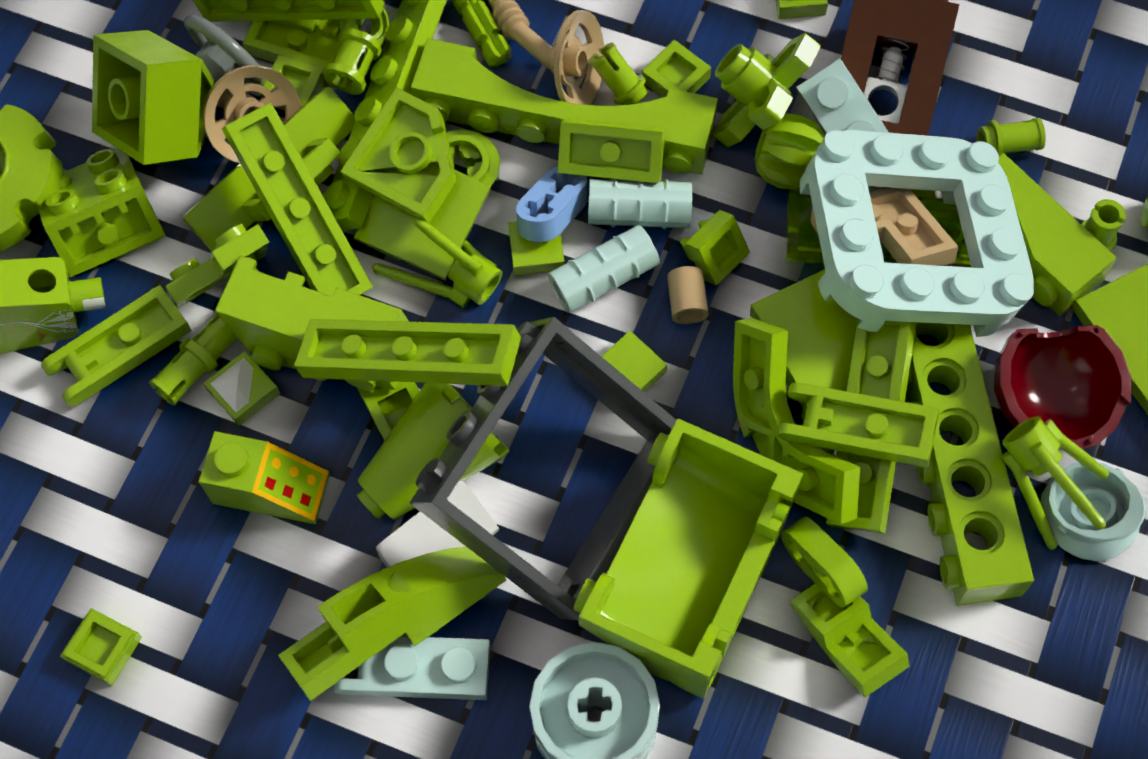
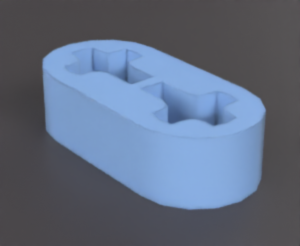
M558 167L547 171L516 205L517 228L520 236L532 242H546L560 235L589 201L587 176L557 173Z

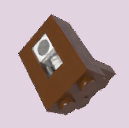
M854 0L841 60L867 100L873 92L878 90L889 91L895 97L897 102L895 111L885 116L878 115L889 133L928 136L960 4L951 3L949 0ZM875 45L887 51L883 54V58L880 57L882 63L881 67H877V69H880L878 77L871 78L868 77ZM901 51L914 53L907 85L900 84L901 82L898 81L902 79L900 71L904 69L902 62L907 59Z

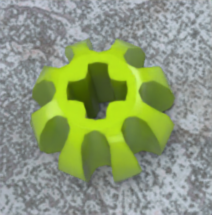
M785 113L778 124L762 130L755 153L756 171L766 182L778 188L792 190L800 188L801 177L825 137L824 131L815 121L802 114Z

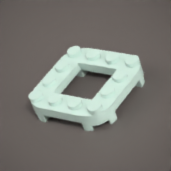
M833 130L828 132L808 163L800 180V194L811 195L826 271L818 282L819 290L824 300L827 301L833 297L845 311L860 319L857 328L872 332H878L885 321L973 325L976 337L994 334L999 327L1007 324L1033 296L1034 278L1010 185L1005 172L998 163L999 155L996 149L986 142L978 141L971 143L951 137L862 130ZM868 186L941 191L944 204H955L957 207L971 267L885 263Z

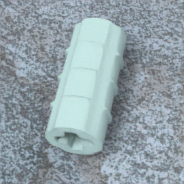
M590 178L588 224L611 225L613 228L616 225L662 227L664 230L667 227L690 228L692 182H673L665 179L659 183Z
M637 225L620 235L613 236L611 240L600 246L591 248L587 253L568 260V263L547 273V276L561 305L570 313L589 302H594L596 298L611 290H617V287L631 279L639 278L644 272L659 265L660 258L645 229L641 225Z

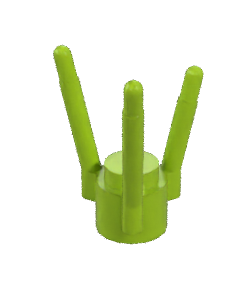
M422 218L415 219V226L455 259L448 273V278L454 282L453 287L380 263H375L372 266V270L377 274L449 298L463 308L466 307L470 299L478 305L486 302L497 288L502 277V271L497 268V265L485 258L467 240L461 249Z
M1038 416L1031 417L1020 423L1006 435L1003 445L1008 451L1001 458L1013 472L1048 549L1054 550L1058 544L1026 471L1031 470L1035 476L1049 472L1097 529H1103L1106 526L1105 520L1097 512L1093 504L1058 464L1063 457L1058 449L1060 447L1101 479H1106L1109 476L1106 468L1063 435L1051 419L1043 422Z

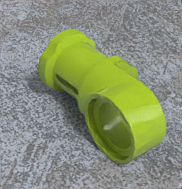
M384 8L380 18L371 19L372 31L370 34L358 29L356 19H339L341 33L338 41L341 45L333 62L325 65L322 72L325 81L332 87L352 95L363 93L366 87L364 77L372 60L379 58L382 52L381 47L389 28V18Z

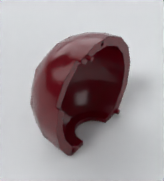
M1098 325L1077 326L1072 329L1050 333H1040L1038 328L1017 329L1007 338L995 362L994 392L1003 416L1014 428L1035 416L1040 417L1043 422L1051 419L1063 435L1081 449L1102 444L1101 442L1118 427L1126 406L1131 404V374L1122 350L1105 329Z

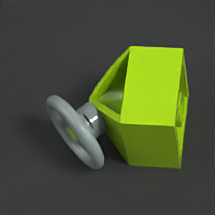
M191 14L184 20L185 30L201 48L195 55L149 30L93 35L92 133L143 165L198 157L206 137L203 126V108L211 88L222 76L236 68L259 65L232 37L199 15ZM255 77L244 78V83H257L262 86L266 81L265 79Z

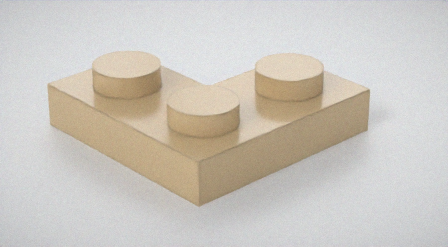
M885 187L869 192L880 243L886 247L898 263L938 266L955 263L958 245L910 189ZM812 207L810 223L817 231L814 210Z

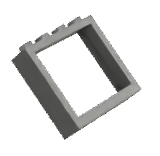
M555 317L525 322L517 328L521 341L508 386H478L477 392L480 394V397L470 412H464L452 424L447 433V439L450 440L449 444L439 459L431 460L420 472L416 480V486L419 489L409 503L557 617L565 620L579 621L580 613L573 610L579 592L588 578L597 582L602 573L607 574L652 483L655 466L648 464L647 460L653 444L660 433L669 436L676 419ZM542 354L647 440L558 585L447 500Z

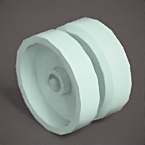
M591 642L568 647L547 662L534 682L529 706L537 748L545 759H646L655 743L660 702L655 680L641 660L619 646ZM591 710L602 711L601 721H588L587 713Z

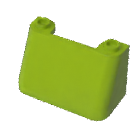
M677 418L669 436L660 433L653 444L647 460L648 464L655 466L652 483L607 574L602 573L597 582L589 578L585 581L573 610L580 613L579 625L608 644L621 647L641 660L644 666L681 689L705 699L784 528L803 473Z

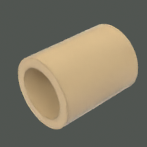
M683 266L671 270L667 274L673 321L679 324H694L705 320L709 313L702 269L695 266Z

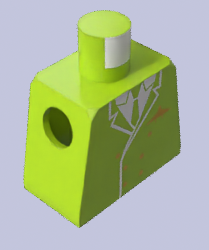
M46 257L0 260V354L74 338L78 335L75 312L106 308L101 277L70 281L65 259Z

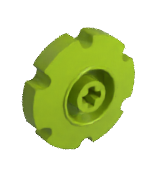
M9 104L4 105L0 110V252L17 244L31 233L29 228L30 221L39 214L38 209H43L47 206L46 200L60 190L59 180L63 175V164L51 151L56 145L54 138L34 116L19 107Z

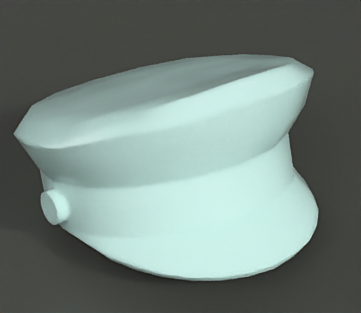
M1074 463L1063 470L1093 504L1094 508L1105 520L1106 526L1103 529H1097L1056 480L1051 478L1041 495V505L1057 544L1063 550L1081 559L1104 561L1115 558L1127 550L1137 537L1140 526L1145 518V500L1137 486L1125 477L1122 470L1114 469L1105 463H1099L1109 472L1108 478L1101 479L1080 463Z

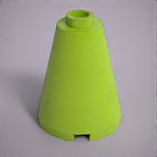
M425 383L358 478V482L363 490L357 494V497L376 518L380 519L386 513L395 520L415 508L409 502L419 489L416 486L417 477L431 460L439 459L450 442L447 439V433L456 419L464 412H470L472 409L450 384ZM492 432L489 434L459 481H464L491 466L510 452L498 436L495 437Z

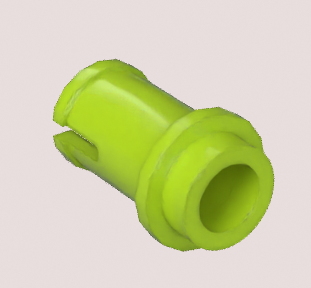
M613 42L608 43L599 49L602 56L598 57L594 53L588 63L591 67H594L614 93L611 99L615 104H637L648 92L644 85L646 79L642 74H635Z
M1038 118L999 124L996 120H989L985 126L978 127L976 133V142L982 141L992 145L999 156L1002 153L1042 150L1046 140L1044 124Z
M1103 199L1094 205L1095 208H1092L1088 220L1083 221L1081 225L1108 250L1112 251L1117 243V231L1126 219V212L1118 202L1111 199Z

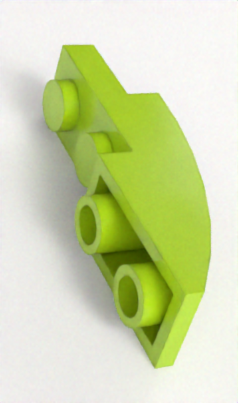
M466 546L431 552L399 562L369 575L317 606L326 622L278 656L311 701L403 634L414 646L418 645L504 583L506 578Z

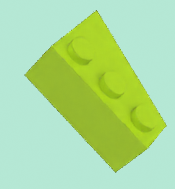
M242 255L239 256L215 309L216 313L252 354L251 359L256 364L275 371L280 370L282 366L296 369L294 364L310 319L409 322L403 311L399 308L340 288H336L332 297L302 287L305 277L289 271L285 280L261 273L256 268V260ZM313 378V379H316V380H326V379H320V378ZM345 380L354 387L368 391L374 390L375 386L396 390L399 383L392 381Z

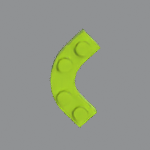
M754 318L735 321L733 390L736 412L744 438L753 436L762 456L803 473L794 500L795 503L839 524L856 520L860 466L826 453L815 446L789 442L778 437L781 423L795 424L787 404L786 393L788 330Z

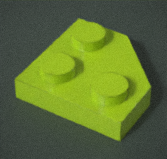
M397 87L340 171L348 181L405 212L424 219L428 223L431 222L457 182L445 123L438 108Z

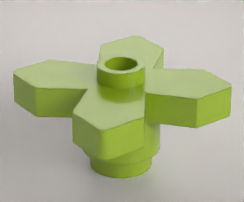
M803 33L790 40L776 58L769 53L762 55L754 47L747 49L742 44L734 46L717 66L715 76L722 81L721 88L735 98L736 101L723 114L712 135L726 147H730L742 141L755 125L765 130L778 124L793 99L791 91L788 89L811 66L821 45L807 33Z

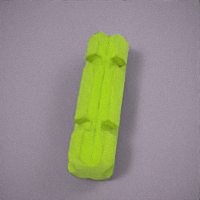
M452 0L458 13L463 15L462 20L478 48L483 50L482 55L488 65L498 67L502 63H507L512 57L511 47L504 35L499 33L500 28L484 1Z

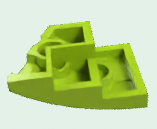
M825 269L751 304L750 316L752 318L788 330L786 383L788 386L796 382L847 391L858 318L845 311L833 297L827 301L824 300L819 290L818 282L826 272ZM798 401L802 406L801 418L804 421L808 403ZM821 448L824 452L829 454H833L835 452V450Z

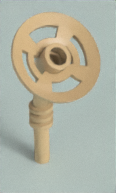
M487 0L494 10L492 16L504 37L515 40L554 74L557 93L561 101L591 105L599 91L602 78L588 61L594 53L598 57L602 56L599 49L604 46V40L599 22L591 12L577 10L571 13L561 27L556 45L552 47L529 28V20L516 1ZM578 25L582 28L587 43L584 45L574 35ZM584 76H585L584 83H583V85H582V87H581V89H580L579 86L581 85V83H582V81H583V79H584ZM562 84L566 85L568 95L565 93Z
M259 65L239 67L222 76L211 88L203 108V126L211 145L225 158L240 163L230 144L224 141L226 137L222 128L270 102L273 107L285 105L284 124L301 108L299 96L294 86L279 72ZM244 78H262L273 83L276 88L270 91L257 83H244ZM245 92H259L263 95V97L257 100L256 98L249 94H246ZM216 106L224 109V118L215 122Z

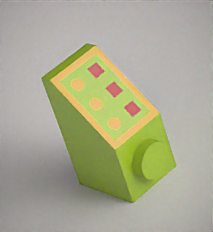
M214 431L199 478V484L212 504L316 525L330 473L328 470L267 441Z

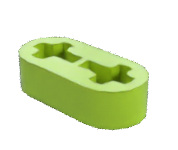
M803 517L781 532L783 544L794 562L838 606L843 608L868 591L866 579L854 560L809 517Z

